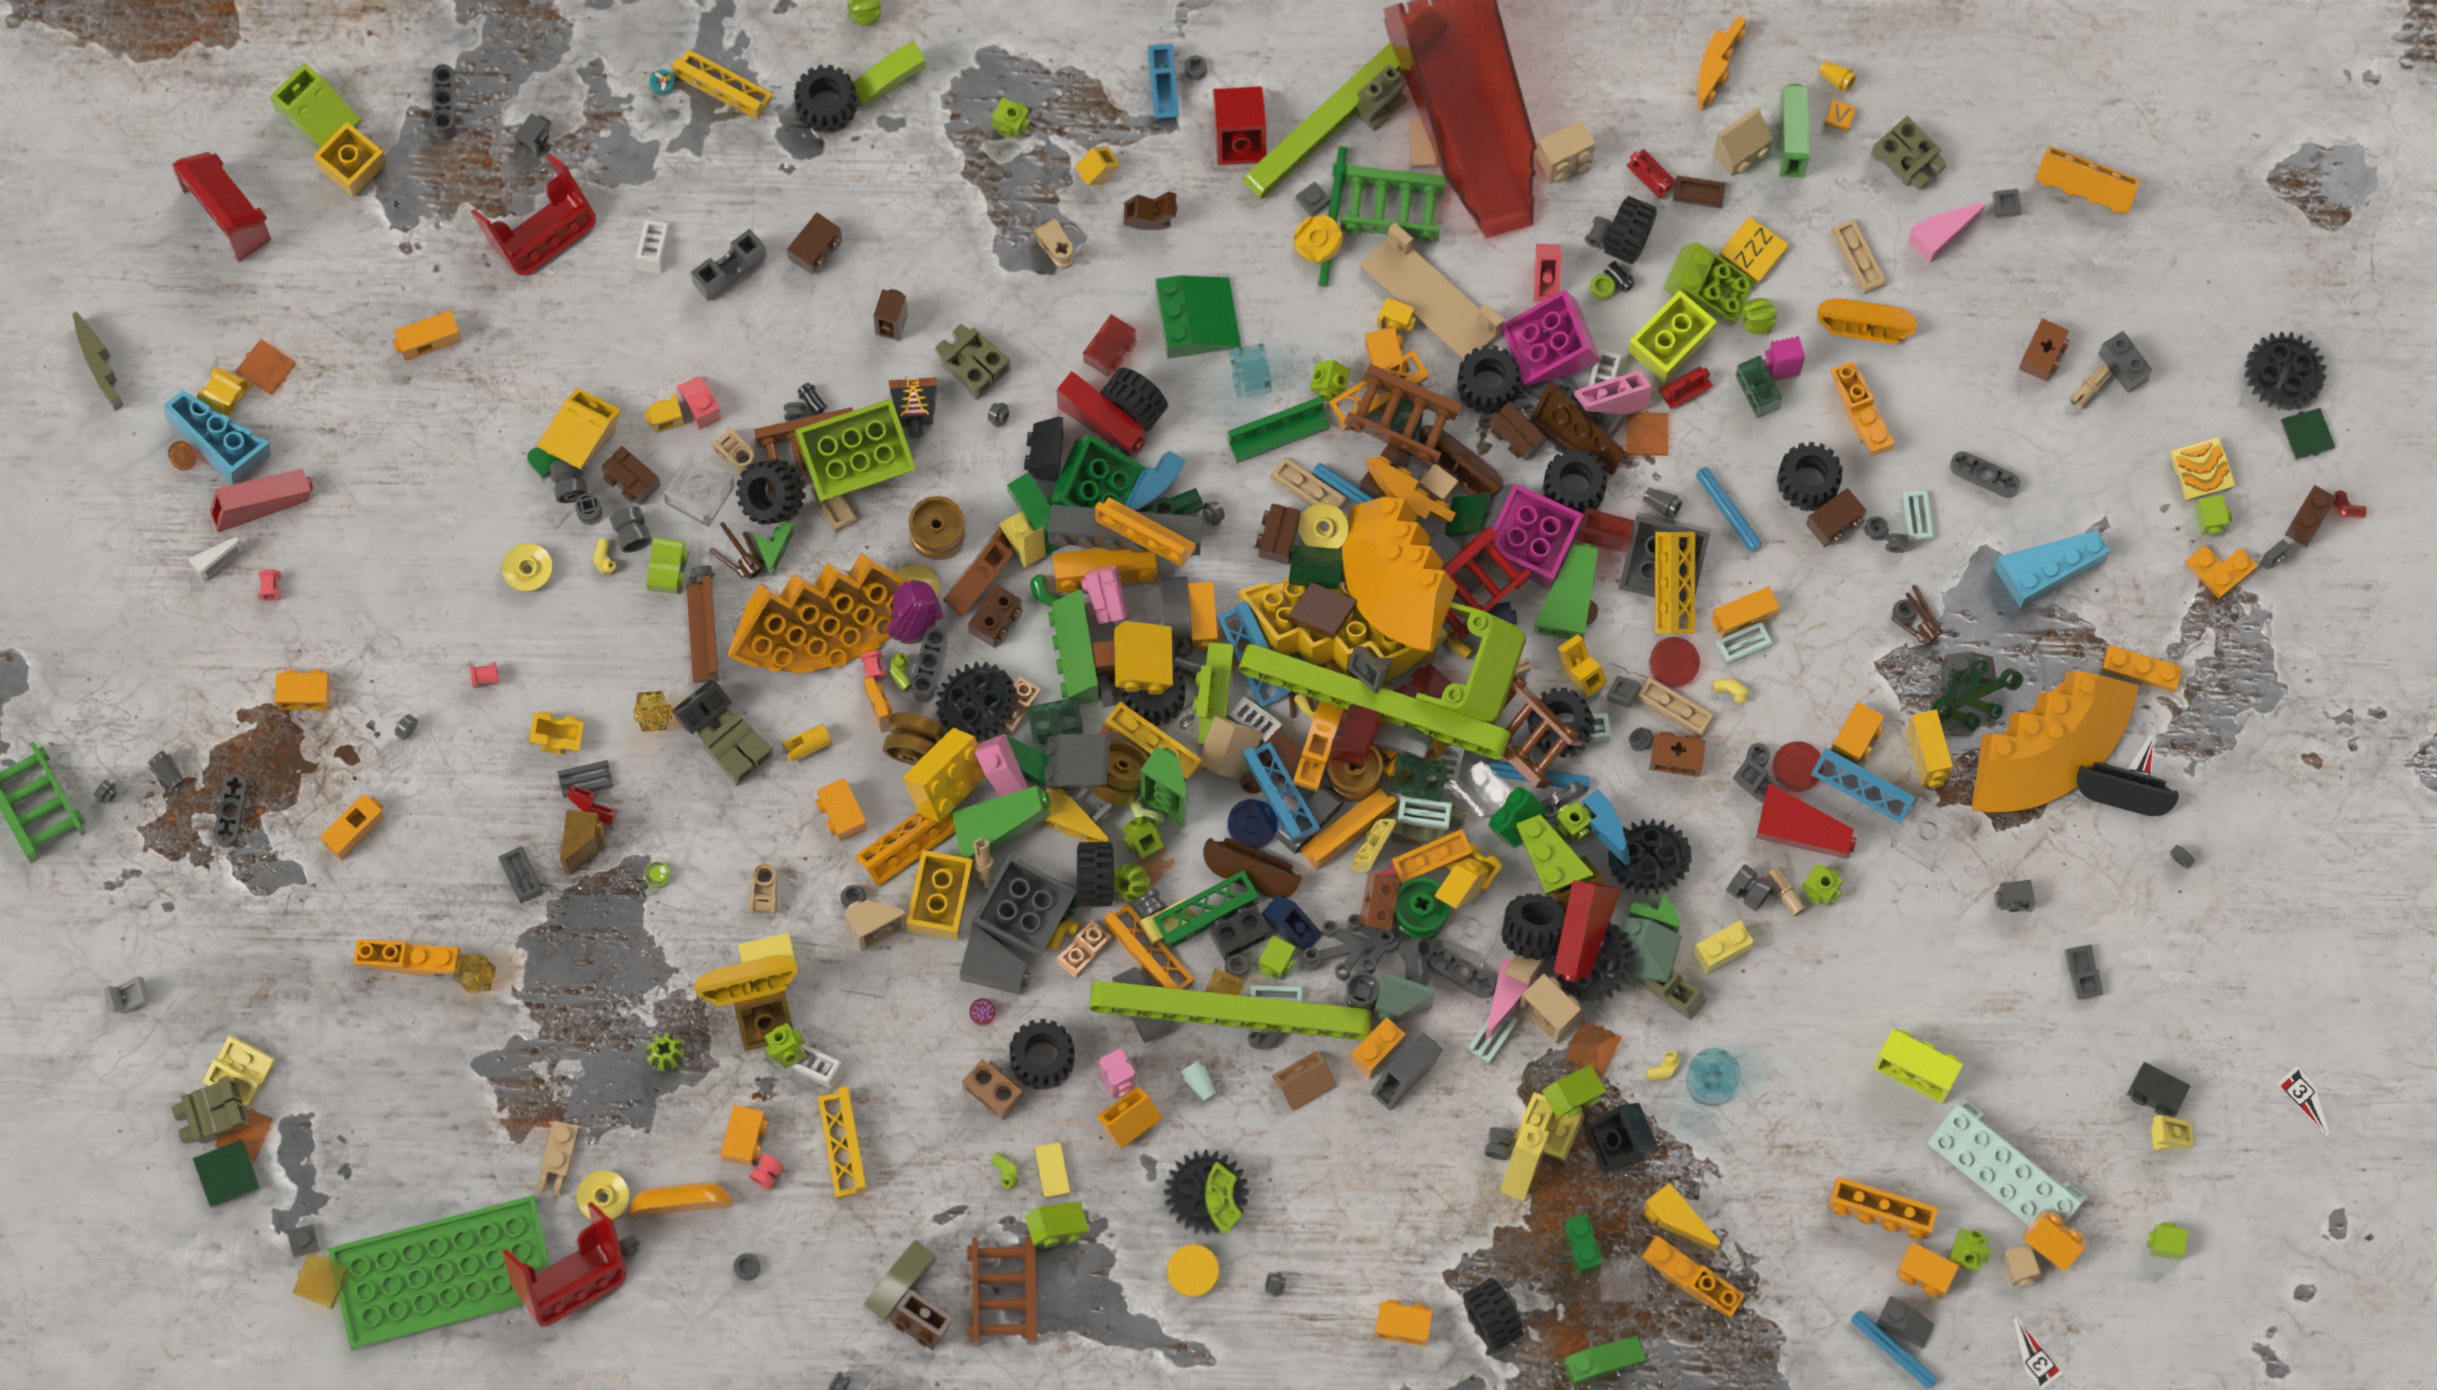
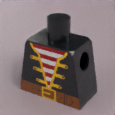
M937 378L889 380L890 395L901 426H908L910 437H922L924 435L923 425L934 423L938 390Z

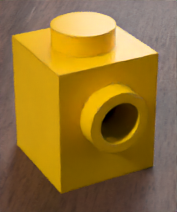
M1105 146L1093 147L1075 167L1079 171L1081 179L1089 186L1104 184L1121 165L1110 148Z

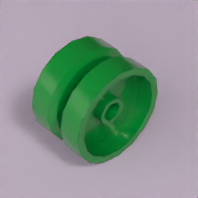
M1418 877L1410 879L1400 886L1393 920L1395 927L1403 936L1408 939L1427 937L1431 940L1443 932L1448 923L1450 905L1435 897L1436 892L1441 886L1440 883L1431 878Z

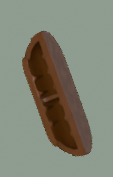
M1432 425L1421 427L1418 435L1421 444H1426L1433 428ZM1442 430L1434 449L1441 452L1436 465L1458 480V485L1471 495L1486 493L1493 495L1498 492L1504 484L1500 474L1455 437Z
M1209 838L1205 842L1203 849L1205 863L1213 873L1222 878L1228 879L1244 870L1255 891L1274 898L1276 895L1286 898L1292 895L1299 887L1302 876L1292 871L1293 865L1230 838H1224L1223 842L1214 841L1213 838ZM1242 879L1235 882L1241 886L1246 887Z

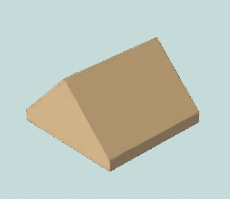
M1215 715L1199 757L1202 759V766L1217 775L1240 780L1241 775L1250 770L1243 759V751L1250 747L1253 750L1257 749L1263 733Z

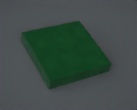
M242 1139L192 1158L211 1208L261 1189Z

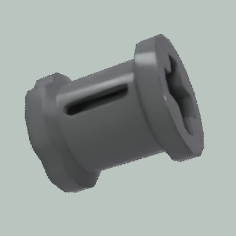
M1601 216L1594 217V225L1590 234L1585 236L1586 243L1594 248L1604 249V244L1613 222Z

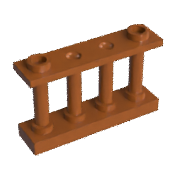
M1370 364L1362 379L1367 382L1368 388L1357 413L1348 412L1344 424L1348 425V428L1354 432H1364L1417 456V459L1423 463L1436 464L1441 452L1434 449L1447 420L1451 419L1454 421L1462 404ZM1382 388L1390 392L1392 396L1378 425L1365 419L1377 390ZM1406 399L1413 402L1414 408L1401 435L1388 428L1400 400ZM1429 409L1436 413L1437 419L1426 444L1423 445L1411 438L1423 411Z
M853 407L754 429L757 446L766 448L768 459L772 460L779 459L776 445L779 442H791L797 471L802 475L801 483L805 482V485L811 484V478L794 435L795 430L851 412ZM767 479L768 492L776 493L773 483Z
M1515 674L1504 708L1516 693L1526 704L1505 728L1510 732L1511 736L1503 757L1535 788L1546 789L1552 782L1546 776V770L1567 744L1581 746L1584 742L1577 737L1579 733L1576 729L1568 724L1565 725L1526 686L1528 684L1526 680ZM1534 710L1543 720L1521 747H1517L1512 742V736ZM1552 727L1560 737L1538 764H1534L1529 759V753L1548 729Z
M1025 1236V1244H1020V1247L978 1248L977 1237H972V1245H967V1261H972L973 1323H968V1339H973L974 1347L979 1346V1336L1021 1335V1338H1026L1027 1345H1038L1036 1245L1033 1246L1031 1236ZM1020 1257V1260H1025V1270H1020V1273H978V1258ZM1020 1283L1021 1286H1026V1296H1021V1298L979 1299V1284ZM1021 1309V1312H1026V1322L1014 1325H979V1310Z

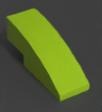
M912 41L876 63L854 81L856 95L862 106L906 84L905 79L927 68L926 59L916 43Z

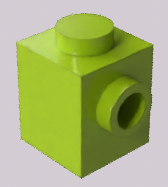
M2218 495L2198 499L2194 508L2201 535L2209 534V536L2214 537L2223 534L2230 522H2232V513L2230 508L2226 507L2224 496Z
M1272 935L1258 961L1260 973L1269 979L1277 978L1279 980L1282 979L1284 973L1289 975L1295 964V961L1292 959L1295 955L1296 947Z
M2170 1222L2157 1224L2153 1231L2148 1232L2146 1246L2150 1247L2149 1255L2181 1261L2186 1251L2188 1229L2177 1228L2176 1224Z

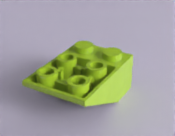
M306 63L270 96L274 109L319 148L346 122L355 128L362 121L330 85Z
M1695 242L1681 248L1663 289L1673 296L1681 290L1704 311L1729 322L1736 323L1755 280L1700 243Z

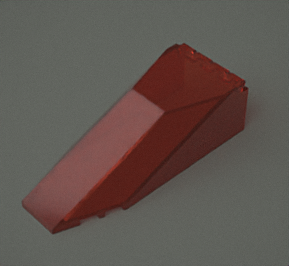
M1413 0L1407 2V13L1403 3L1384 8L1385 19L1383 20L1388 37L1403 75L1407 80V85L1441 171L1483 236L1489 238L1533 225L1535 198L1533 196V177L1536 174V170H1534V151L1537 150L1497 0H1430L1432 6H1429L1428 0Z

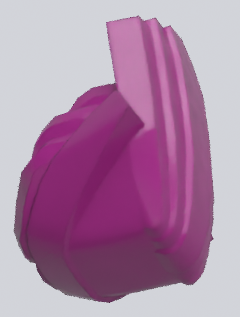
M906 581L896 590L893 596L891 615L893 619L886 628L889 636H892L894 640L900 641V643L915 644L918 641H923L926 630L935 626L936 620L944 618L938 598L928 583Z

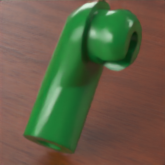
M1037 574L1030 581L1033 597L1036 601L1052 607V602L1060 599V597L1049 593L1045 583L1047 581L1046 577L1042 574Z

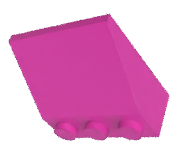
M1566 289L1503 323V332L1510 350L1516 358L1515 362L1519 363L1521 378L1525 386L1580 372L1601 360L1579 303Z
M1514 483L1493 527L1494 531L1498 534L1493 538L1495 541L1494 545L1518 573L1523 569H1528L1531 573L1526 577L1527 579L1550 589L1584 514Z

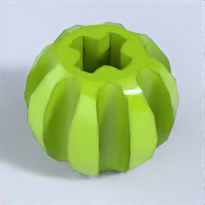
M879 0L847 1L849 16L855 24L868 26L880 18L881 6Z
M1754 298L1748 301L1742 308V322L1749 333L1763 335L1775 327L1777 314L1775 307L1769 300Z
M1128 863L1119 867L1114 872V889L1120 899L1137 901V898H1142L1149 891L1150 877L1146 875V870L1142 866Z
M665 1033L663 1038H659L657 1034L652 1037L654 1044H647L645 1053L650 1054L647 1057V1061L651 1066L658 1064V1071L665 1072L667 1066H671L672 1070L679 1066L676 1061H683L685 1052L679 1050L683 1047V1043L679 1038L672 1040L673 1034ZM669 1049V1051H670L669 1054L664 1053V1054L661 1056L660 1051L666 1052V1051Z

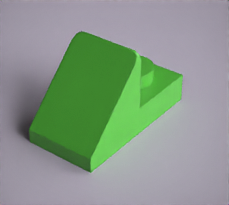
M783 521L780 527L775 528L771 541L754 535L766 570L771 576L774 575L794 534L793 524L787 521Z
M1663 892L1658 910L1646 902H1633L1628 916L1649 919L1678 933L1681 924L1665 892Z

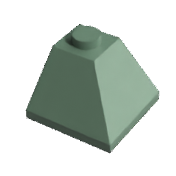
M1625 917L1622 931L1627 933L1625 939L1632 941V944L1627 949L1635 951V954L1629 956V959L1634 961L1635 964L1628 966V969L1633 974H1626L1625 977L1669 982L1682 939L1681 935L1649 919Z
M1386 972L1375 1005L1374 1015H1377L1381 1021L1387 1017L1392 1022H1402L1430 1009L1433 1004L1435 989Z

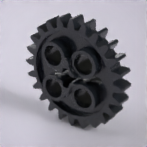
M2280 331L2278 338H2276L2273 333H2270L2268 340L2262 337L2259 342L2260 345L2255 343L2252 348L2253 352L2249 351L2247 356L2249 360L2244 365V367L2248 368L2244 377L2251 378L2248 380L2247 386H2255L2252 395L2260 393L2259 401L2262 402L2268 399V407H2271L2273 403H2277L2278 410L2283 405H2286L2288 411H2291L2293 404H2295L2298 409H2301L2303 402L2309 405L2312 398L2316 399L2319 395L2318 390L2321 391L2324 387L2322 382L2325 381L2327 375L2323 372H2325L2327 365L2320 364L2324 356H2316L2319 347L2311 349L2312 341L2309 340L2303 343V335H2300L2298 339H2294L2293 332H2290L2289 336L2285 337L2283 331ZM2274 352L2281 353L2284 358L2275 357ZM2295 353L2294 360L2281 388L2276 389V384L2290 354ZM2297 363H2304L2307 369H2301ZM2264 373L2272 374L2275 379H2267ZM2292 383L2296 385L2297 390L2290 389L2287 384Z
M977 661L974 663L973 668L965 664V671L961 672L956 668L957 676H947L950 680L949 684L941 683L945 691L937 692L941 700L935 702L939 708L936 713L941 718L940 722L946 727L948 732L952 728H956L974 736L977 742L982 734L986 739H989V732L992 731L997 735V727L1006 728L1003 721L1005 719H1013L1009 711L1017 710L1013 704L1018 701L1014 694L1017 692V689L1012 685L1014 682L1005 670H1000L996 664L991 667L988 662H985L982 668ZM986 682L983 687L978 688L980 684ZM967 685H970L971 689L977 696L979 702L985 709L986 713L988 714L987 718L983 717L982 713L976 706V703L966 689ZM964 696L961 701L956 702L959 697ZM997 701L994 706L989 707L993 702ZM976 715L972 720L968 721L971 716Z
M1642 819L1641 826L1638 827L1632 822L1631 830L1623 827L1629 856H1635L1630 857V863L1625 865L1610 850L1608 851L1609 868H1611L1612 876H1617L1618 884L1625 882L1626 890L1634 886L1636 894L1640 889H1644L1645 895H1648L1650 889H1654L1657 895L1659 894V888L1663 887L1668 892L1669 884L1677 887V878L1685 879V872L1690 871L1689 864L1692 863L1691 845H1688V838L1683 837L1682 830L1675 832L1674 824L1666 828L1664 820L1659 825H1655L1654 819L1648 825Z
M1609 922L1603 938V944L1594 963L1595 966L1593 965L1589 982H1585L1586 978H1578V982L1562 979L1563 974H1560L1556 979L1564 982L1562 989L1569 990L1568 994L1573 997L1577 996L1578 1000L1584 1002L1586 999L1590 1003H1594L1595 998L1600 1002H1604V994L1612 999V990L1621 992L1619 984L1621 982L1628 984L1624 977L1626 974H1633L1628 969V966L1635 964L1634 961L1629 959V956L1635 954V951L1627 949L1632 944V941L1625 939L1627 933L1622 930L1619 931L1620 927L1618 925H1612ZM1610 961H1613L1612 968L1607 971V965Z
M1205 1149L1203 1157H1200L1197 1151H1194V1159L1191 1160L1187 1155H1184L1185 1164L1183 1165L1176 1161L1175 1166L1178 1171L1169 1170V1175L1173 1179L1165 1180V1185L1171 1188L1164 1190V1195L1171 1198L1165 1201V1205L1173 1206L1169 1214L1170 1216L1178 1214L1176 1223L1179 1224L1185 1221V1230L1189 1229L1192 1225L1195 1226V1234L1199 1232L1200 1228H1204L1205 1235L1209 1234L1210 1228H1213L1216 1234H1219V1229L1212 1221L1209 1212L1205 1215H1199L1194 1210L1198 1205H1207L1205 1194L1202 1195V1186L1193 1174L1198 1173L1206 1188L1207 1179L1204 1173L1207 1170H1211L1214 1164L1218 1162L1238 1177L1233 1186V1199L1236 1207L1242 1214H1244V1210L1240 1205L1248 1204V1200L1242 1196L1249 1195V1189L1242 1187L1248 1184V1180L1240 1179L1244 1172L1243 1169L1234 1170L1237 1166L1236 1161L1230 1164L1227 1163V1154L1222 1159H1219L1218 1151H1215L1213 1157L1209 1156L1207 1149ZM1185 1183H1192L1196 1189L1191 1193H1186L1181 1187Z

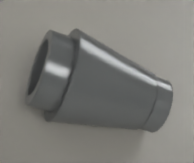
M1650 487L1643 497L1644 502H1647V504L1666 518L1669 516L1675 518L1682 506V500L1678 498V495Z
M161 751L149 760L150 771L170 786L172 790L184 782L170 754Z

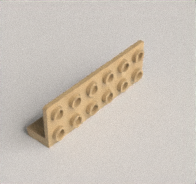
M1394 223L1388 229L1387 239L1361 263V268L1398 302L1413 307L1414 316L1462 360H1464V356L1467 353L1472 355V349L1477 347L1479 350H1482L1483 345H1488L1502 332L1504 320L1486 303L1479 309L1412 248L1413 238L1398 224Z

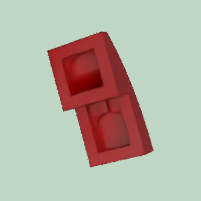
M573 785L570 787L566 796L583 812L598 813L601 822L609 825L614 823L618 810L594 803L597 794L595 792Z

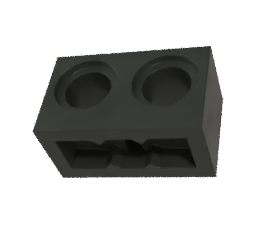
M710 679L674 707L671 712L687 732L694 734L731 705L732 701L720 685Z
M1256 904L1250 908L1248 905L1243 906L1235 912L1236 915L1228 919L1222 917L1212 924L1210 936L1224 961L1229 956L1240 954L1270 938V929ZM1248 920L1256 922L1257 926L1254 929H1247L1243 924ZM1224 932H1230L1234 935V938L1231 941H1224L1220 936Z

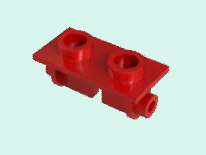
M1644 148L1639 153L1637 151L1632 153L1630 156L1631 161L1626 164L1659 200L1678 183Z
M1699 366L1658 388V391L1670 410L1712 388L1713 384L1708 378L1711 376L1708 369H1702Z

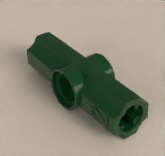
M1194 488L1171 498H1160L1153 505L1136 512L1159 513L1162 509H1170V514L1189 516L1204 510V505L1199 492Z

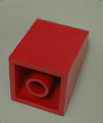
M1262 86L1213 89L1217 164L1259 163L1267 155L1266 117Z

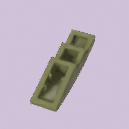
M76 311L72 315L77 338L85 360L101 391L112 407L117 410L123 403L118 393L111 386L117 380L113 371L105 363V360L110 355L104 344Z

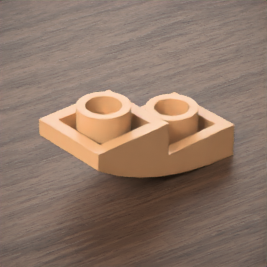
M1021 676L1013 684L1017 689V692L1014 694L1018 698V701L1013 703L1017 710L1009 711L1013 719H1005L1003 721L1006 728L998 726L1010 735L1020 725L1041 692L1040 688Z
M1091 920L1075 936L1074 941L1057 957L1056 963L1076 978L1110 940L1111 935Z

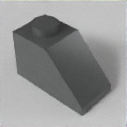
M1975 652L1946 654L1942 663L1946 688L1950 683L1948 674L1953 668H1959L1966 674L1964 683L1959 685V687L1966 686L1973 671L1971 669V662L1977 657L1984 659L1988 663V670L1982 675L1979 684H1987L1997 679L1993 657ZM1982 662L1977 665V670L1982 667ZM1960 673L1955 675L1954 680L1960 677Z
M1892 1296L1888 1298L1876 1323L1882 1329L1922 1349L1934 1327V1324L1914 1307Z

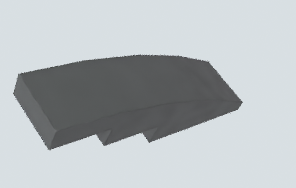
M1559 378L1522 387L1523 390L1540 400L1548 383L1553 381L1611 438L1614 437L1625 421L1623 415L1586 411L1574 395V391L1578 390L1577 386Z

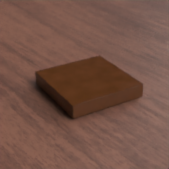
M1311 582L1289 613L1288 622L1334 639L1356 608L1357 600Z

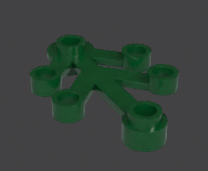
M1977 657L1971 662V669L1973 671L1962 695L1954 699L1959 685L1963 684L1966 679V674L1959 668H1953L1948 674L1950 683L1944 696L1933 702L1930 711L1937 709L1940 723L1953 719L1963 723L1969 729H1976L1981 723L1980 717L1973 712L1965 714L1957 709L1967 705L1985 712L1993 719L1999 718L2003 713L2002 706L1997 702L1988 703L1980 700V698L2004 687L2009 690H2017L2023 683L2022 674L2014 668H2008L2001 673V677L1977 688L1982 675L1988 670V663L1984 659ZM1982 662V667L1977 670V665ZM1960 673V677L1954 680L1955 675ZM2012 674L2011 680L2007 681L2008 676ZM1945 706L1944 711L1939 713L1940 709ZM1997 707V711L1992 714V709ZM1975 717L1974 722L1969 724V720Z

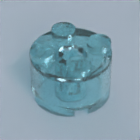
M1264 343L1229 350L1230 362L1234 372L1232 373L1233 382L1238 397L1272 392V382L1269 365L1265 358L1266 350Z
M1708 1048L1699 1052L1691 1061L1686 1074V1087L1693 1100L1706 1106H1719L1732 1099L1740 1081L1741 1072L1739 1064L1727 1051L1720 1048ZM1709 1074H1714V1077L1717 1078V1080L1713 1081L1709 1077Z

